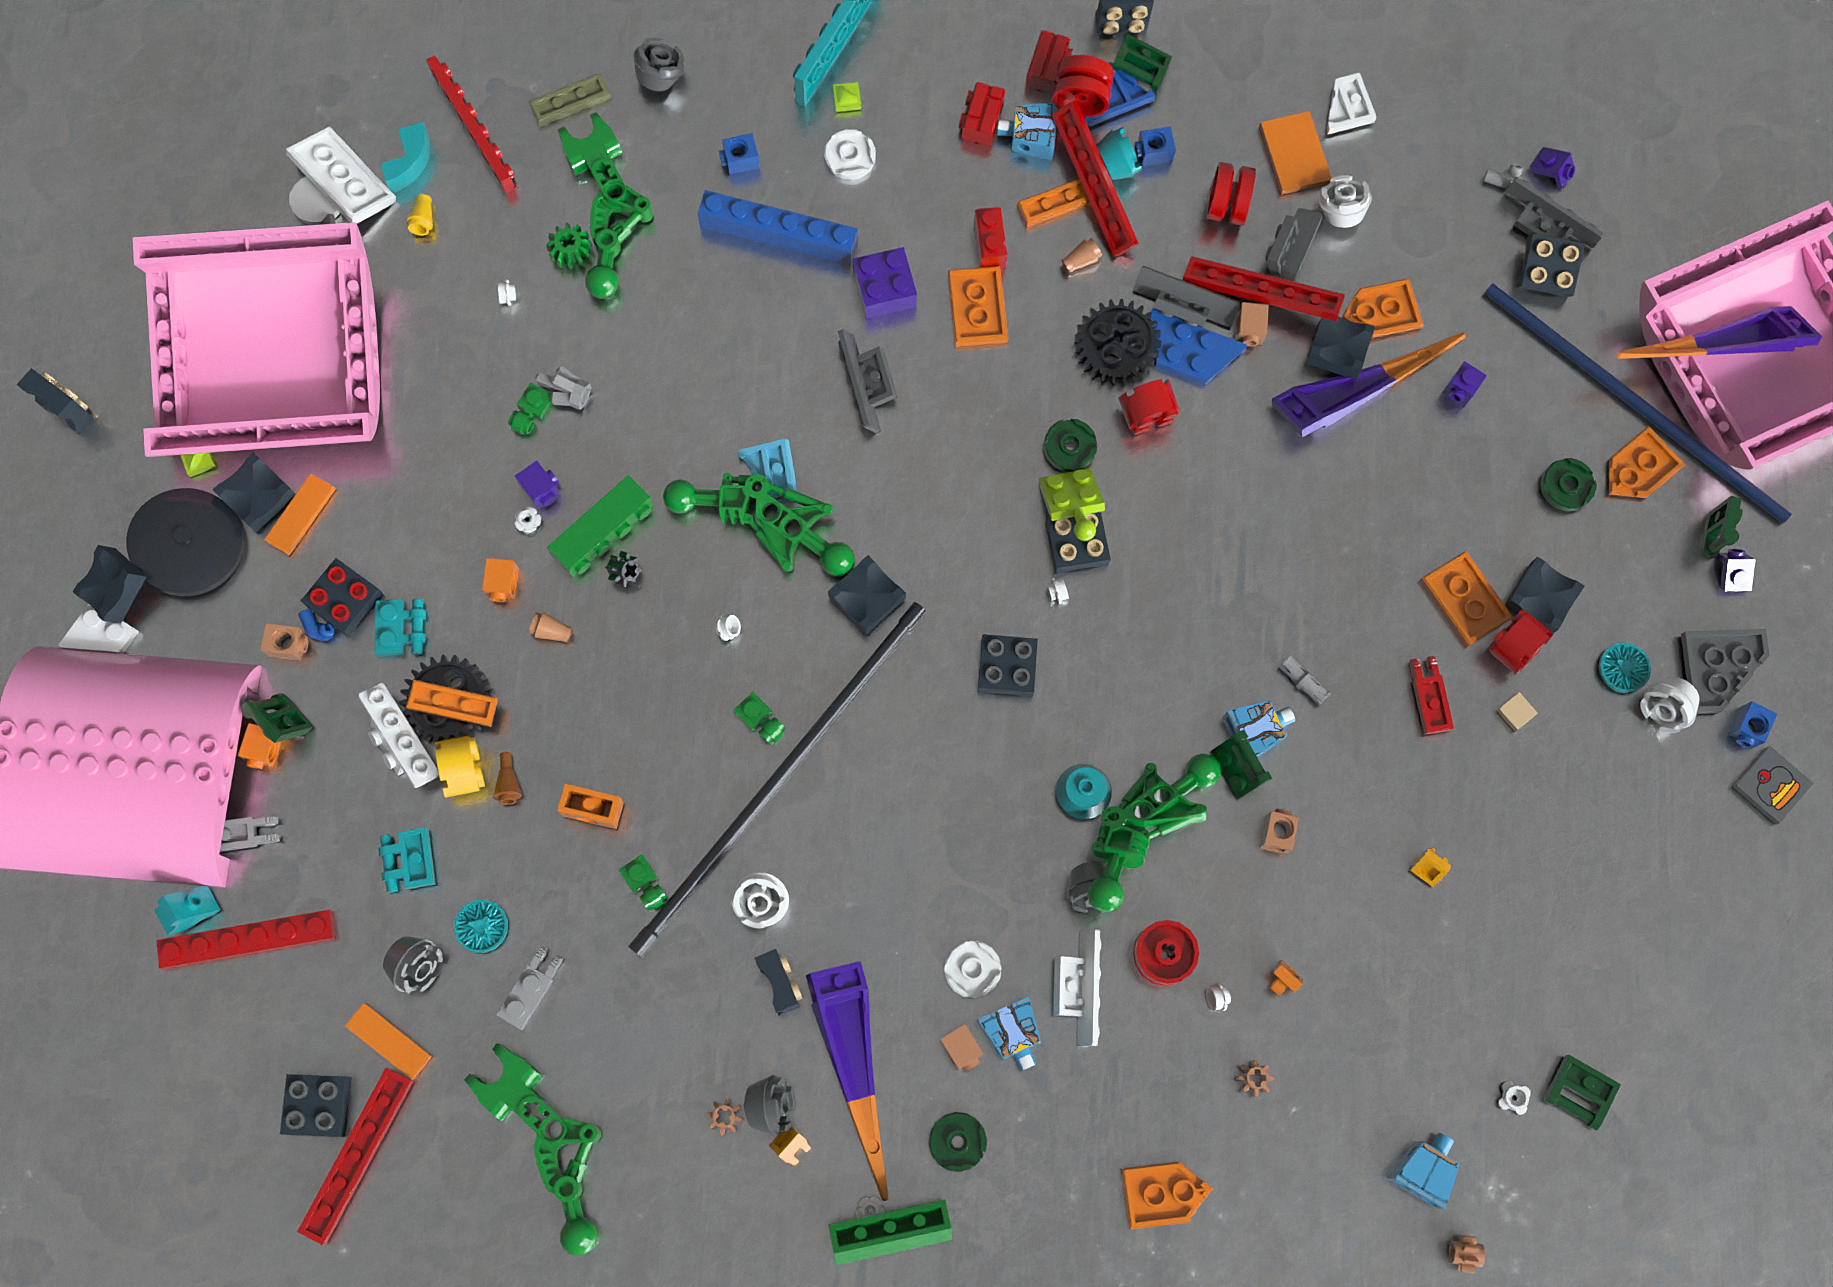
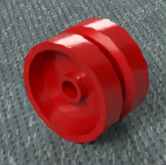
M1072 55L1063 58L1058 64L1057 83H1055L1052 100L1055 107L1061 109L1071 101H1077L1084 118L1104 114L1108 110L1110 102V90L1114 77L1112 66L1105 60L1089 55Z
M1218 162L1208 195V220L1220 222L1225 216L1227 206H1229V223L1240 226L1245 224L1255 184L1256 168L1242 166L1238 170L1234 182L1233 164Z
M1163 920L1153 923L1139 933L1133 942L1131 957L1133 967L1142 979L1149 984L1165 987L1175 985L1190 976L1198 964L1200 952L1197 939L1190 929L1180 922ZM1162 949L1167 950L1169 954L1165 959L1161 956L1163 953Z

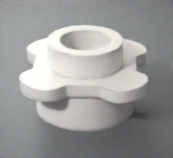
M1510 1081L1504 1082L1502 1085L1503 1095L1498 1101L1499 1107L1503 1110H1515L1519 1115L1524 1114L1527 1111L1526 1106L1531 1094L1529 1088L1526 1086H1515ZM1513 1095L1517 1097L1516 1101L1512 1099Z

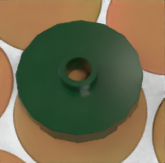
M1078 419L1057 421L1049 428L1044 438L1046 458L1054 467L1062 471L1072 472L1084 469L1092 462L1097 452V441L1094 431L1087 423ZM1070 443L1073 444L1075 448L1073 450H1068L1065 445Z
M1564 458L1563 460L1551 463L1544 471L1540 482L1542 494L1547 502L1556 509L1563 511H1577L1585 507L1594 497L1597 484L1596 480L1594 481L1593 472L1590 467L1582 461L1573 458ZM1563 483H1568L1570 489H1566Z
M953 1112L944 1115L935 1122L930 1131L928 1144L931 1155L938 1165L949 1171L962 1172L972 1169L981 1161L986 1152L987 1137L983 1126L976 1118L968 1113ZM955 1136H960L963 1139V1145L959 1148L954 1147L952 1144V1139Z

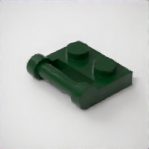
M1126 34L1112 64V68L1117 72L1121 70L1151 85L1150 88L1157 91L1172 56Z
M1730 496L1709 512L1701 547V553L1705 558L1712 559L1716 557L1722 548L1733 545L1739 540L1736 525L1740 522L1743 510L1740 509L1741 498Z
M283 693L274 694L270 699L258 702L255 700L246 701L241 706L243 716L253 718L263 730V734L272 740L273 743L305 735L313 728V725ZM272 709L276 710L275 712H271V713H267V712H266V711L272 710Z
M1245 729L1233 734L1229 739L1211 750L1238 799L1273 779L1269 771L1265 772L1247 740L1249 736Z
M1565 1055L1551 1086L1544 1094L1543 1100L1550 1105L1556 1104L1586 1121L1587 1126L1596 1131L1601 1127L1621 1084L1573 1056ZM1563 1087L1597 1105L1595 1111L1591 1112L1560 1094Z

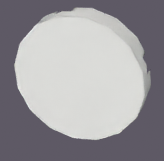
M845 129L836 132L826 143L824 161L828 170L834 176L843 180H856L864 177L871 171L875 163V147L872 140L868 136L863 135L862 132L854 129Z
M307 176L301 178L293 186L289 194V205L292 212L302 223L307 225H320L327 214H334L335 218L340 214L339 210Z
M969 941L960 943L951 950L945 961L944 973L948 985L955 993L964 998L976 999L986 996L995 989L1000 980L1001 965L999 956L990 946L983 942Z

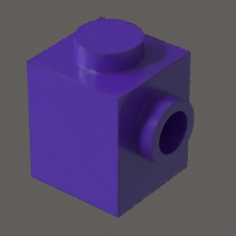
M1464 361L1442 394L1465 407L1487 375Z
M537 460L515 475L518 484L537 509L552 504L556 500V496L560 494L556 486L559 483L556 476L550 469L545 472Z

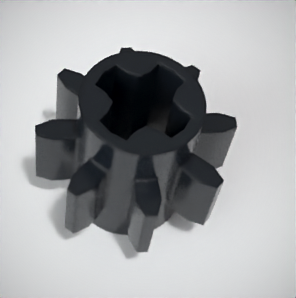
M620 551L619 557L610 555L611 559L607 566H605L610 574L608 580L617 582V585L626 587L627 581L636 582V578L641 571L636 563L638 557L630 556L625 551Z

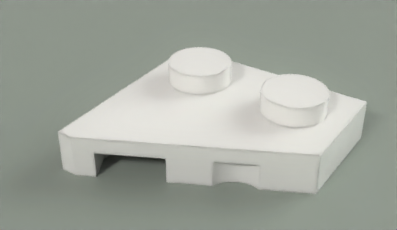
M1360 73L1335 79L1327 134L1374 123L1377 117Z
M88 604L58 646L65 649L124 653L139 631L123 621L121 624L102 621L95 609Z

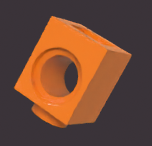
M487 558L482 591L489 597V600L495 602H506V599L514 600L519 567L515 561Z
M248 723L238 756L246 760L245 765L262 770L264 765L274 767L282 741L273 743L272 740L263 734L260 726Z

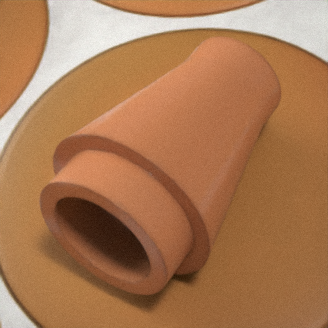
M1092 238L1087 241L1084 239L1061 262L1066 271L1071 273L1074 270L1098 262V258L1102 256V253Z
M536 612L529 633L534 634V638L567 643L572 627L565 625L545 612L542 614Z

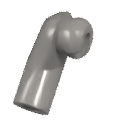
M1513 163L1509 169L1502 173L1487 169L1483 182L1503 188L1509 187L1515 177L1521 179L1523 167L1518 163Z

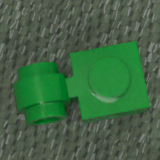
M530 382L517 403L520 411H513L509 417L508 425L511 426V429L520 434H530L535 425V420L532 417L534 416L542 420L552 404L550 400L552 393Z
M754 692L747 696L733 710L734 714L752 732L760 726L761 730L758 733L768 744L772 741L776 742L783 736L782 732L785 730V727L775 717L771 720L767 719L773 712Z
M643 854L618 869L634 894L643 890L644 894L639 897L648 911L652 908L656 910L664 904L663 901L667 899V896L659 884L654 887L650 885L659 878Z

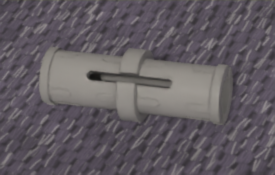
M1292 655L1279 666L1297 684L1296 687L1307 693L1318 706L1331 694L1313 677L1315 674L1312 671L1308 672Z

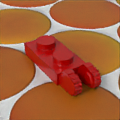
M1434 656L1426 658V666L1430 677L1423 678L1419 660L1417 658L1410 659L1411 676L1414 680L1412 682L1424 735L1453 730L1454 725L1443 676L1440 675L1436 658Z

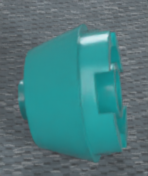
M1123 127L1115 131L1111 130L1096 145L1112 180L1132 178L1134 174L1142 171L1140 164H1134L1137 162V155L1128 136L1122 138V135L1126 134Z
M1077 764L1066 769L1059 777L1056 786V796L1060 806L1066 813L1075 818L1090 819L1100 815L1108 807L1112 797V787L1106 774L1099 768L1090 764Z

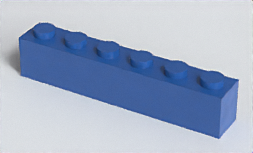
M707 190L704 191L698 210L701 228L847 265L852 264L858 244V228Z

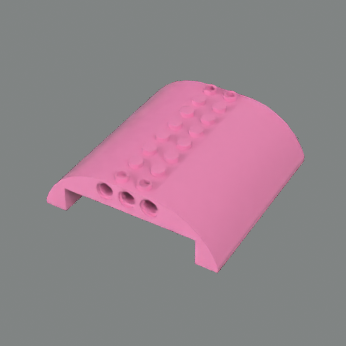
M1829 200L1642 283L1639 308L1643 335L1647 346L1704 332L1770 307L1792 306L1822 336L1818 345L1795 347L1794 351L1652 357L1659 374L1692 430L1712 453L1734 467L1751 470L1833 432V245L1827 237L1833 232V207Z
M355 222L133 237L134 265L146 273L155 428L144 429L146 457L363 442L373 439L377 429L380 405L376 315L368 259L359 228Z
M42 646L32 648L25 653L11 672L0 701V868L225 887L230 859L219 855L243 716L241 706L245 702L246 693L258 694L262 666Z

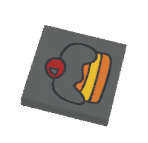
M1768 746L1732 787L1777 825L1783 821L1814 783L1775 749Z

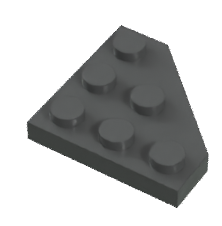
M1766 629L1685 631L1681 634L1687 681L1694 686L1699 694L1697 714L1722 712L1736 693L1750 680L1758 667L1770 656Z

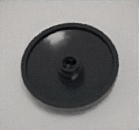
M193 488L172 489L149 499L133 516L126 537L129 560L146 576L144 581L160 592L175 596L199 595L220 586L237 568L244 546L241 525L233 510L219 497Z

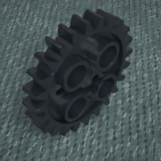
M1110 299L1109 307H1105L1100 302L1099 311L1090 308L1091 317L1082 316L1083 324L1077 325V331L1080 334H1075V342H1078L1075 345V351L1081 352L1078 355L1079 362L1086 361L1084 363L1085 370L1093 367V377L1101 373L1103 382L1108 376H1111L1113 384L1116 383L1118 377H1121L1122 381L1126 383L1128 375L1137 380V371L1145 375L1147 372L1146 365L1154 366L1153 358L1159 357L1157 349L1161 348V340H1158L1161 337V330H1155L1158 322L1157 320L1150 321L1152 318L1151 312L1143 315V305L1134 309V301H1131L1128 306H1124L1123 299H1120L1118 305H1114L1113 300ZM1125 321L1131 325L1127 328H1122L1118 324ZM1103 332L1107 336L1100 339L1096 338L1094 334ZM1139 344L1142 348L1140 350H1132L1129 346ZM1114 354L1118 357V359H1116L1115 361H1108L1107 359H1105V357L1107 355Z
M443 654L440 662L430 657V666L427 667L423 662H420L422 671L411 670L415 677L413 680L449 688L450 681L453 678L461 677V684L454 689L470 690L472 693L493 697L491 693L485 692L491 688L488 682H482L485 680L486 675L483 672L477 674L479 667L476 664L469 667L470 662L466 658L459 664V658L456 655H453L449 662ZM410 679L404 680L410 686L409 689L400 690L407 697V699L399 701V704L403 707L407 706L413 683V680ZM412 709L402 711L405 718L411 717L408 720L411 727L416 726L414 733L417 736L423 733V739L426 742L432 736L433 741L438 742L442 738L448 740L453 737H462L464 733L472 738L471 729L473 727L478 730L482 729L479 724L444 716L440 722L431 723L433 714Z

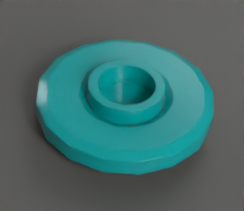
M1626 642L1616 643L1607 648L1600 657L1598 666L1600 676L1605 684L1614 691L1621 693L1635 692L1644 687L1650 679L1651 665L1649 658L1636 645Z
M474 900L467 903L458 912L454 921V933L457 941L465 949L474 953H487L496 949L504 941L508 932V919L505 911L497 903L489 900Z

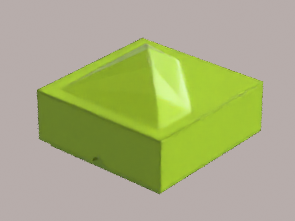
M858 82L833 84L836 112L861 110Z
M211 453L181 455L186 472L190 477L216 468Z

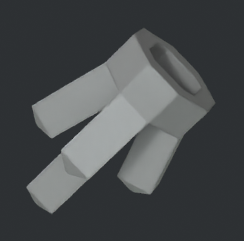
M563 366L556 369V375L553 377L543 372H539L535 376L537 384L546 387L548 391L552 392L550 400L553 405L572 406L579 410L585 406L590 395L591 384L579 379Z

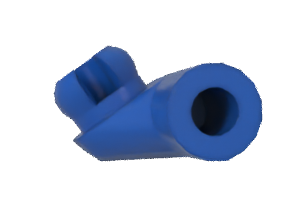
M311 609L298 613L305 633L309 638L320 641L332 639L335 631L332 624L316 622Z

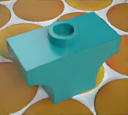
M202 886L163 895L157 900L159 907L154 910L166 934L170 935L191 929L203 919L214 916L220 911V908L209 887Z

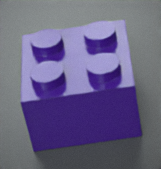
M904 247L852 259L853 275L865 319L917 307V292Z

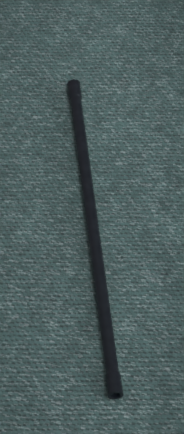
M913 602L885 640L665 905L629 944L628 947L637 955L643 956L657 939L661 930L887 657L927 613L920 604Z

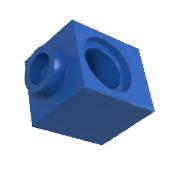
M1171 127L1140 131L1138 141L1134 143L1136 157H1140L1142 167L1173 161L1176 148ZM1149 145H1155L1159 149H1152Z
M753 133L722 139L723 150L719 151L722 166L727 165L730 175L760 168ZM738 152L743 153V155L740 157L733 156L735 153Z
M1751 701L1740 707L1728 735L1737 739L1736 742L1741 746L1747 748L1757 747L1766 742L1777 713ZM1748 722L1754 725L1755 732L1750 730Z

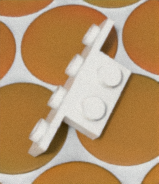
M380 683L359 693L358 699L371 718L368 731L369 738L374 746L379 745L384 753L382 757L386 766L389 769L393 768L397 776L405 772L414 788H418L439 777L438 769L386 686Z
M1099 929L1080 931L1079 958L1055 957L1053 1015L1078 1017L1077 1046H1097L1100 1032L1098 1026V1009L1100 1006L1099 979L1101 976L1099 967V952L1101 949Z

